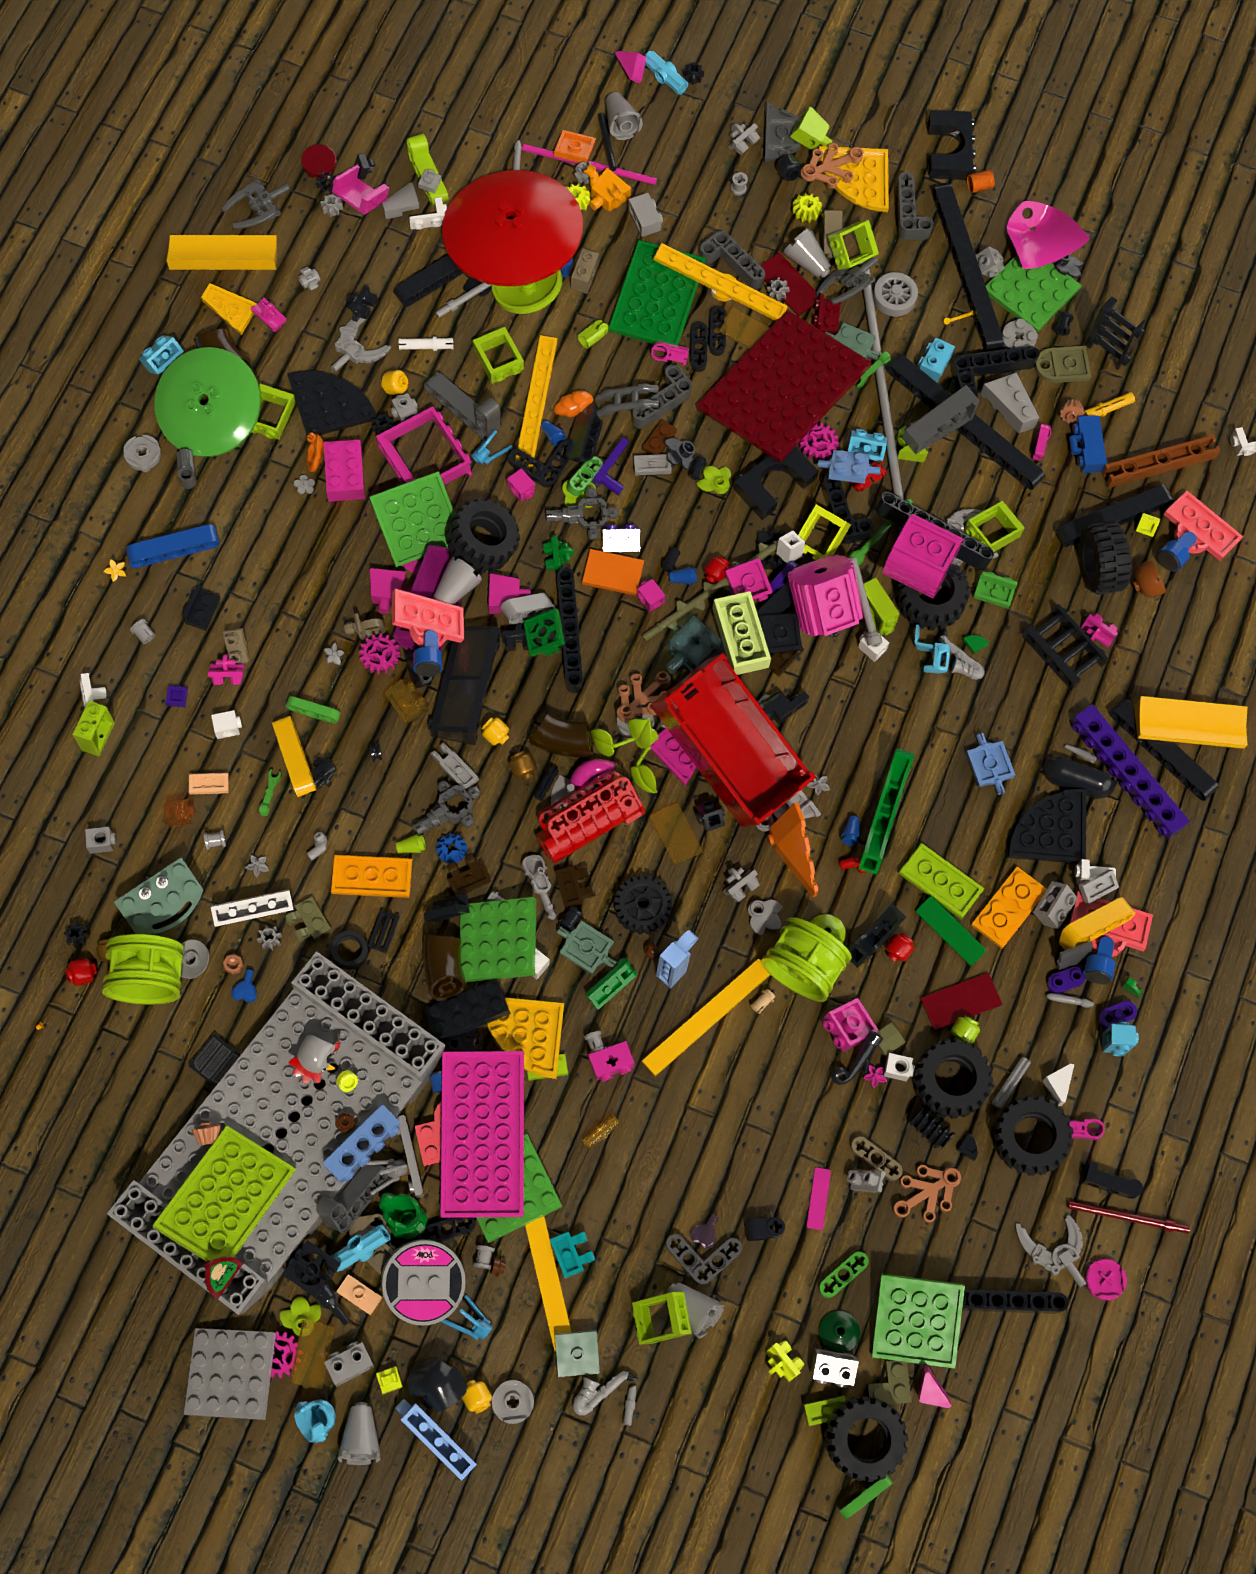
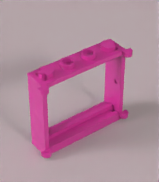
M433 406L376 436L377 446L402 484L414 481L415 479L391 444V441L430 420L434 421L461 462V464L440 474L443 484L445 485L466 473L469 477L473 475L470 469L472 461L467 453L464 454L461 443L458 439H454L450 426L444 424L442 414L439 411L436 412Z

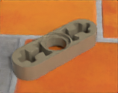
M857 1137L852 1141L850 1146L852 1153L875 1171L885 1172L884 1178L889 1181H896L901 1177L903 1172L901 1165L864 1137ZM855 1143H864L863 1148L867 1151L869 1148L872 1149L867 1158L864 1156L867 1152L862 1149L857 1151ZM872 1154H879L882 1157V1162L874 1164L871 1161ZM886 1160L889 1162L887 1164L889 1168H897L896 1173L898 1175H889L890 1170L886 1167L883 1170L881 1169Z

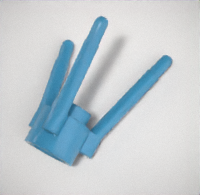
M494 430L487 439L484 438L471 456L478 464L482 465L485 463L488 465L493 459L512 449L513 446L510 445L489 457L490 451L486 446L497 433Z
M465 1295V1300L480 1319L475 1320L463 1309H460L459 1312L474 1324L471 1328L474 1332L446 1319L441 1322L472 1336L476 1340L478 1338L484 1340L493 1328L490 1325L491 1321Z

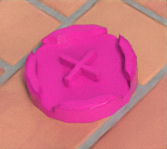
M1100 1259L1088 1267L1085 1274V1282L1087 1283V1289L1094 1297L1099 1300L1109 1301L1116 1299L1123 1293L1126 1288L1127 1277L1124 1269L1117 1262L1111 1259Z

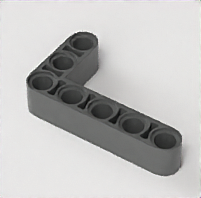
M439 372L424 383V387L430 395L482 439H487L494 430L498 431L500 429V407L494 399L488 398L479 406Z

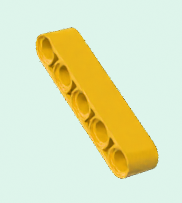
M289 715L272 722L296 795L300 797L315 791L316 786L291 716Z

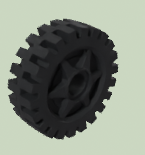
M644 875L639 877L633 876L630 880L627 879L624 884H621L619 890H617L614 900L615 915L619 923L632 933L638 932V934L642 935L643 933L650 934L651 932H656L664 926L671 914L672 898L670 891L657 878L653 879L649 875L648 877H644ZM644 901L648 904V907L641 908L638 906V903Z

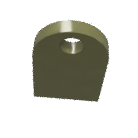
M1086 346L1048 348L1040 352L1035 364L1037 375L1042 380L1050 383L1090 381L1091 371ZM1045 363L1049 368L1043 369L1040 364Z

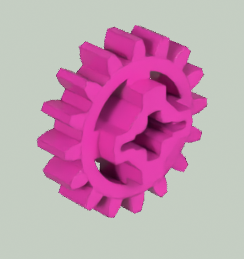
M823 423L820 426L816 424L800 441L799 447L803 449V454H809L808 459L812 456L815 457V461L818 458L825 460V457L830 459L833 451L837 450L839 437L835 435V429L829 430L830 425L825 428Z
M380 633L379 637L376 638L373 634L372 640L366 638V644H361L362 650L359 651V655L362 657H360V662L364 663L365 669L370 667V673L377 670L378 675H380L381 670H384L387 674L388 668L394 670L393 664H399L397 659L401 656L400 652H398L400 650L399 645H395V639L390 641L389 635L383 638L382 633Z
M276 1332L272 1365L278 1364L281 1369L272 1368L271 1378L278 1374L279 1378L283 1379V1373L291 1376L290 1370L297 1371L295 1364L302 1362L297 1358L298 1355L303 1354L302 1351L297 1350L300 1343H293L295 1337L292 1336L288 1339V1333L284 1332L282 1337L279 1332ZM277 1341H284L289 1345L279 1346ZM275 1347L280 1352H284V1354H282L283 1363L278 1358H274L275 1356H277ZM293 1353L292 1361L288 1364L289 1355Z

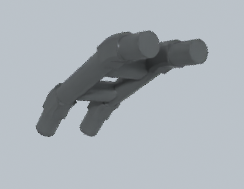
M638 384L637 386L605 390L595 396L596 401L601 402L614 398V405L609 404L597 410V415L601 417L617 411L635 408H658V400L639 399V392L658 393V385ZM631 394V402L621 403V395Z

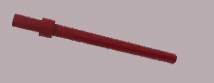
M1074 1201L1068 1202V1209L1163 1228V1231L1167 1232L1177 1231L1189 1234L1190 1226L1174 1223V1220H1159Z

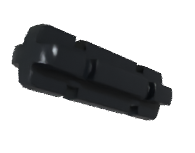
M549 766L547 774L544 775L538 786L539 789L534 794V798L539 801L544 800L546 793H548L554 782V777L559 773L557 767Z

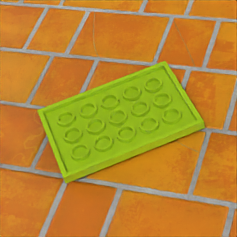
M226 1126L155 1221L153 1228L205 1261H212L223 1256L235 1257L294 1175L296 1168L229 1126Z

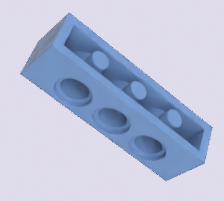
M382 1104L322 1164L341 1184L344 1181L348 1182L355 1175L354 1171L359 1166L362 1168L369 1162V1156L374 1151L377 1153L385 1146L384 1141L389 1136L393 1138L400 1131V1121ZM381 1126L384 1128V1131L381 1135H374L373 1129ZM361 1141H367L369 1146L365 1150L358 1149V1144ZM348 1155L353 1156L354 1161L352 1164H343L344 1157Z

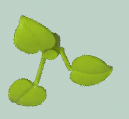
M650 718L630 720L628 722V729L632 738L616 744L613 743L611 735L605 730L593 729L591 731L596 748L604 756H612L614 748L635 740L639 748H645L636 763L637 766L631 768L633 780L641 789L649 793L658 792L653 772L647 766L641 765V761L651 749L650 746L658 740L657 732L651 728Z

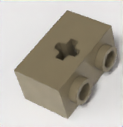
M582 248L571 277V289L588 294L599 266V253Z

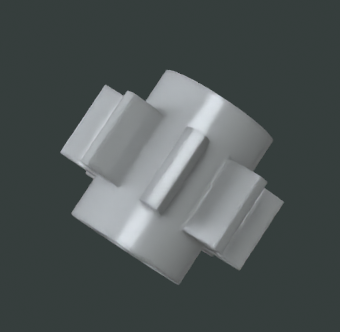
M581 162L576 166V173L574 175L580 184L583 181L585 184L590 183V177L584 173V170H587L589 164L592 165L591 162L588 164Z
M334 194L325 195V200L321 201L323 214L327 213L330 217L339 215V209H343L341 198L336 197Z
M308 267L300 270L301 275L298 276L302 287L304 289L308 287L310 290L317 288V283L320 281L317 271L315 269L311 270Z
M779 277L775 281L771 280V286L767 287L768 292H771L769 294L770 297H775L777 301L782 298L786 299V292H790L789 287H786L787 281H781Z
M266 925V929L258 931L261 937L257 941L258 943H263V949L269 947L273 951L276 945H281L278 939L282 937V934H276V926L271 929ZM273 936V939L266 940V937Z

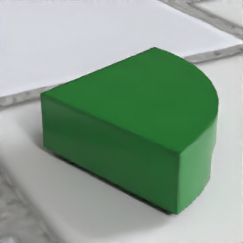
M970 635L963 638V642L973 655L989 645V642L981 636Z
M1131 977L1121 987L1137 998L1142 993V989L1136 986L1137 982Z

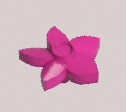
M869 1065L870 1074L865 1075L863 1079L867 1081L872 1080L871 1085L873 1088L878 1085V1082H887L886 1078L882 1075L884 1067H879L876 1070L873 1066Z

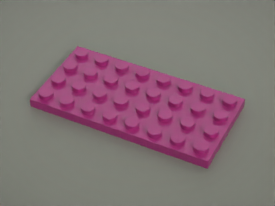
M524 1051L442 1052L441 1218L524 1217Z

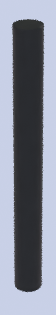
M600 113L598 119L611 171H615L617 167L605 114Z

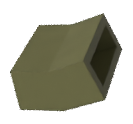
M892 1022L877 1032V1034L884 1038L880 1045L877 1046L883 1057L906 1043Z

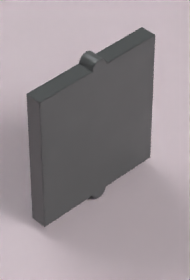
M1089 941L1060 952L1059 960H1057V970L1062 971L1086 962V958L1093 952V943Z

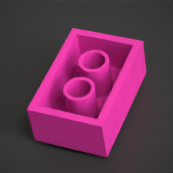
M361 441L324 442L328 501L365 499Z

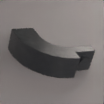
M891 904L879 919L849 947L848 950L852 956L851 962L859 968L894 934L907 917L896 906Z

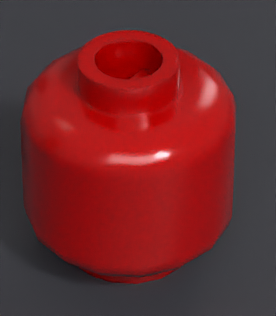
M721 556L712 557L703 569L706 574L705 579L712 584L723 580L726 577L724 571L730 569V563Z
M902 932L901 934H894L885 946V949L889 952L887 956L895 962L897 960L906 961L915 949L914 941Z
M87 958L71 961L68 967L65 968L67 980L74 986L91 983L94 975L97 974L94 962L90 963Z

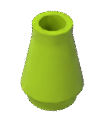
M416 834L396 842L398 854L421 853L423 850H426L424 836Z

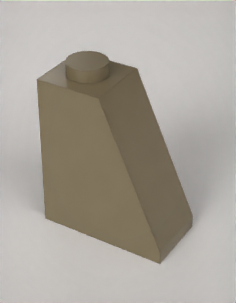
M825 210L821 215L822 251L827 256V259H835L828 236L842 229V211Z

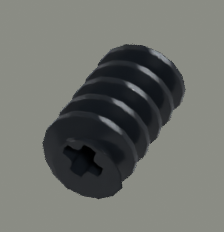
M923 1108L910 1122V1126L917 1124V1132L924 1130L922 1137L930 1136L928 1143L936 1141L934 1148L936 1149L940 1146L943 1148L952 1139L955 1132L948 1134L949 1126L941 1128L943 1121L941 1120L936 1123L937 1115L929 1117L931 1110L929 1109L924 1112Z

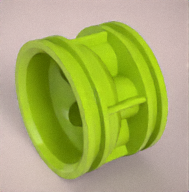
M788 918L784 924L785 926L780 930L781 936L774 948L767 950L761 963L773 978L790 990L808 999L824 1002L827 1000L829 993L832 992L833 985L838 976L851 961V953L837 938L824 929L803 919Z
M144 934L121 935L107 941L105 957L110 961V969L103 978V995L120 1002L145 1005L165 1004L180 998L181 965L183 962L182 954L184 953V946L181 943L166 937Z

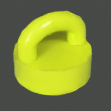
M346 1070L339 1074L335 1082L342 1091L349 1092L357 1086L358 1078L352 1071Z

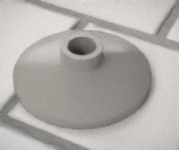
M187 940L181 943L184 946L181 977L192 979L201 975L207 968L209 952L202 942Z

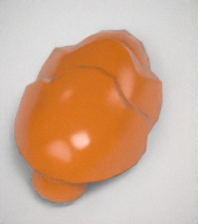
M573 391L571 394L561 397L560 401L554 406V412L556 415L569 418L574 417L588 405L592 404L594 399L586 391Z
M311 432L306 438L310 442L306 453V465L309 472H315L322 462L324 442L320 435Z

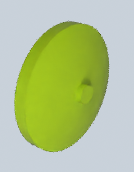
M559 270L546 279L522 286L492 285V292L496 302L504 310L515 314L532 313L546 307L557 297L562 287V274Z

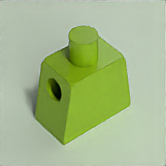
M810 106L800 116L790 137L810 150H814L819 144L828 147L832 143V140L826 136L829 125Z

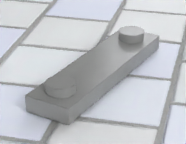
M401 1115L397 1116L401 1124L397 1135L401 1134L410 1170L412 1179L411 1182H408L411 1194L415 1193L416 1199L423 1197L424 1193L406 1117Z

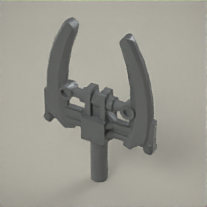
M256 179L234 194L223 205L222 211L227 212L235 203L246 197L249 199V206L253 211L256 210L258 212V216L233 223V228H246L267 220L269 221L281 215L280 211L277 210V206L273 205L272 199L289 191L290 188L285 184L268 193L264 186L260 184L259 179ZM252 193H256L257 197H252ZM261 207H264L267 210L264 212L263 210H261Z
M874 256L861 267L855 266L841 270L837 268L816 292L817 296L820 297L836 279L841 281V284L846 287L853 286V288L831 299L832 304L842 302L854 296L875 282V277L870 278L869 274L864 275V273L874 266L878 259Z

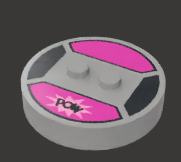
M426 1239L407 1242L397 1248L384 1265L381 1275L382 1295L390 1310L401 1320L422 1326L438 1323L449 1317L462 1300L465 1291L463 1266L455 1253L439 1242Z

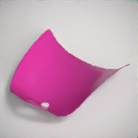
M1034 201L1022 202L1016 208L1007 224V232L1024 269L1038 268L1056 262L1073 253L1090 240L1084 230L1065 212ZM1025 208H1031L1033 211L1032 217L1029 219H1025L1022 215ZM1035 226L1036 229L1031 231L1030 228Z

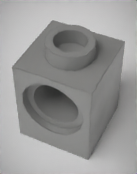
M109 827L85 829L86 848L90 854L114 851L113 845L116 844V835L112 833ZM106 837L103 843H97L99 838Z

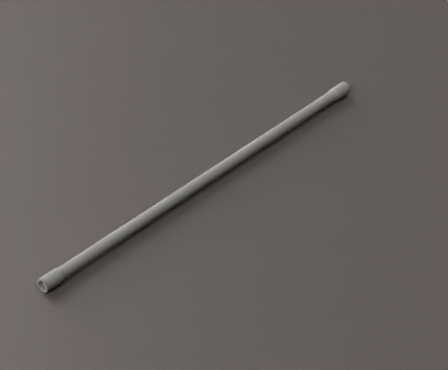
M868 260L859 263V267L865 264ZM868 269L864 273V275L869 274V276H871L870 269ZM870 284L863 289L869 332L876 337L872 345V351L881 355L873 292ZM882 365L875 372L885 437H887V453L893 493L904 500L884 365ZM899 526V533H901L903 528Z

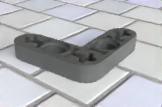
M673 1234L666 1241L668 1252L698 1285L708 1284L742 1252L741 1242L738 1239L730 1238L703 1261L680 1235ZM670 1240H679V1247L682 1250L684 1247H686L688 1250H685L680 1255V1257H678L676 1254H678L680 1251L676 1247H674L673 1249L670 1247L672 1244ZM729 1243L732 1245L737 1244L736 1250L738 1252L732 1251L729 1253L728 1257L731 1259L727 1260L726 1256L720 1251L723 1249L725 1253L729 1249ZM691 1254L695 1259L694 1263L689 1266L684 1264V1255ZM720 1256L723 1259V1265L721 1267L713 1266V1257ZM708 1263L710 1269L715 1271V1273L712 1274L710 1271L706 1275L707 1280L703 1278L699 1280L697 1278L699 1276L698 1271L704 1272L708 1268L705 1264Z

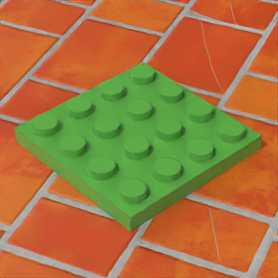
M1017 254L1004 267L1005 269L1000 271L986 285V288L992 300L1017 319H1024L1038 333L1081 289L1082 285L1068 274H1061L1053 263L1038 268L1024 269Z
M439 471L369 497L395 567L424 557L429 545L448 548L449 543L446 542L445 538L447 535L446 527L455 513Z
M528 897L469 904L470 913L460 915L461 967L465 982L535 976L536 899Z
M528 1134L524 1135V1217H476L488 1243L562 1208V1204Z
M881 1273L872 1357L955 1368L965 1285Z

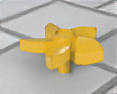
M110 559V567L104 569V572L111 574L113 582L117 579L118 575L126 576L125 572L121 570L125 562H119L116 565L115 561Z

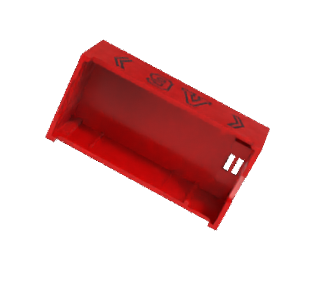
M722 653L707 659L676 686L650 704V706L741 827L755 826L773 814L813 781L816 776L812 771H808L728 664V658ZM692 683L693 686L682 694L681 691H683L688 684ZM694 688L697 689V691L685 699L684 696Z

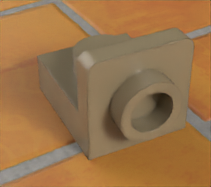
M390 1242L385 1243L373 1252L367 1262L382 1275L386 1261L396 1248Z

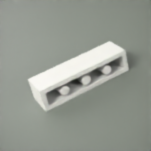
M289 889L211 906L215 927L293 910Z

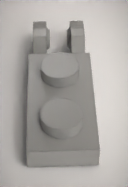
M444 743L439 746L447 757L442 759L434 750L430 753L457 785L463 786L466 791L479 781L478 776Z

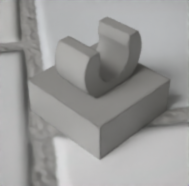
M430 169L428 171L425 170L418 183V187L435 194L442 180L441 175L435 174V171Z

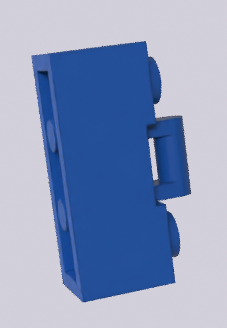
M1099 415L1078 416L1075 424L1072 425V432L1076 435L1069 437L1072 455H1080L1077 458V463L1081 467L1082 473L1102 472L1105 464H1107L1100 417Z

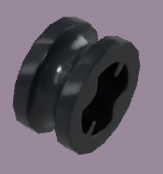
M370 745L373 762L376 759L381 761L380 745Z

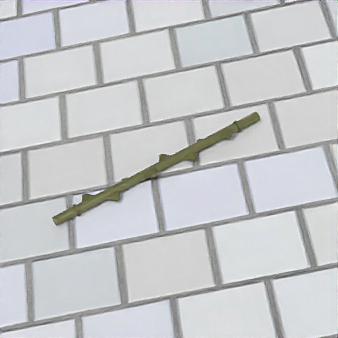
M779 539L773 541V544L770 546L760 543L758 545L759 553L747 562L757 558L763 560L776 551ZM734 561L732 563V568L739 566L741 564ZM725 577L714 585L704 582V592L687 604L677 601V611L643 634L642 638L646 642L659 632H663V629L666 627L675 631L677 629V620L693 608L705 610L704 601L722 588L730 591L731 588L727 578Z

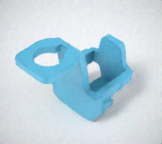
M916 624V649L934 653L933 665L924 666V672L936 674L947 672L950 646L943 643H935V645L920 643V627ZM946 660V667L941 666V662Z

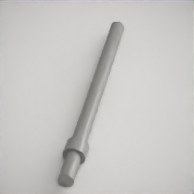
M482 282L457 299L448 301L446 306L435 313L440 318L450 311L453 312L458 309L459 305L491 285Z

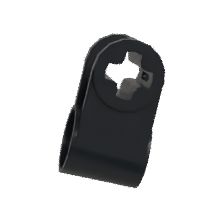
M753 1218L745 1220L747 1241L778 1238L785 1230V1224L780 1218ZM773 1223L781 1227L777 1233L774 1232V1229H770Z

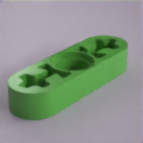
M594 456L591 460L585 462L570 479L567 485L568 492L574 496L581 495L603 466L602 460ZM581 473L587 474L589 479L583 478Z
M293 696L288 697L285 705L287 709L333 724L338 722L341 715L339 711Z
M863 1252L852 1254L820 1283V1295L824 1298L835 1296L868 1266L869 1260L867 1255ZM854 1257H857L858 1259L861 1257L863 1258V1266L861 1267V1265H857L853 1269L854 1271H856V1273L854 1274L852 1269L846 1264L849 1263V1265L851 1266L856 1261ZM839 1270H847L849 1279L846 1281L840 1280L838 1277ZM834 1276L835 1281L838 1284H840L841 1287H838V1285L836 1284L831 1289L833 1293H825L824 1284L826 1283L827 1285H830L834 1281L833 1279H831V1277Z
M888 1474L885 1479H878L839 1510L840 1514L845 1520L851 1517L893 1484L892 1479Z

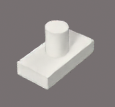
M89 673L80 675L79 682L84 709L88 701L94 702L93 700L106 698L105 687L91 688Z

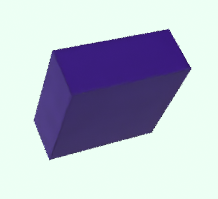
M168 686L166 706L186 708L188 688Z

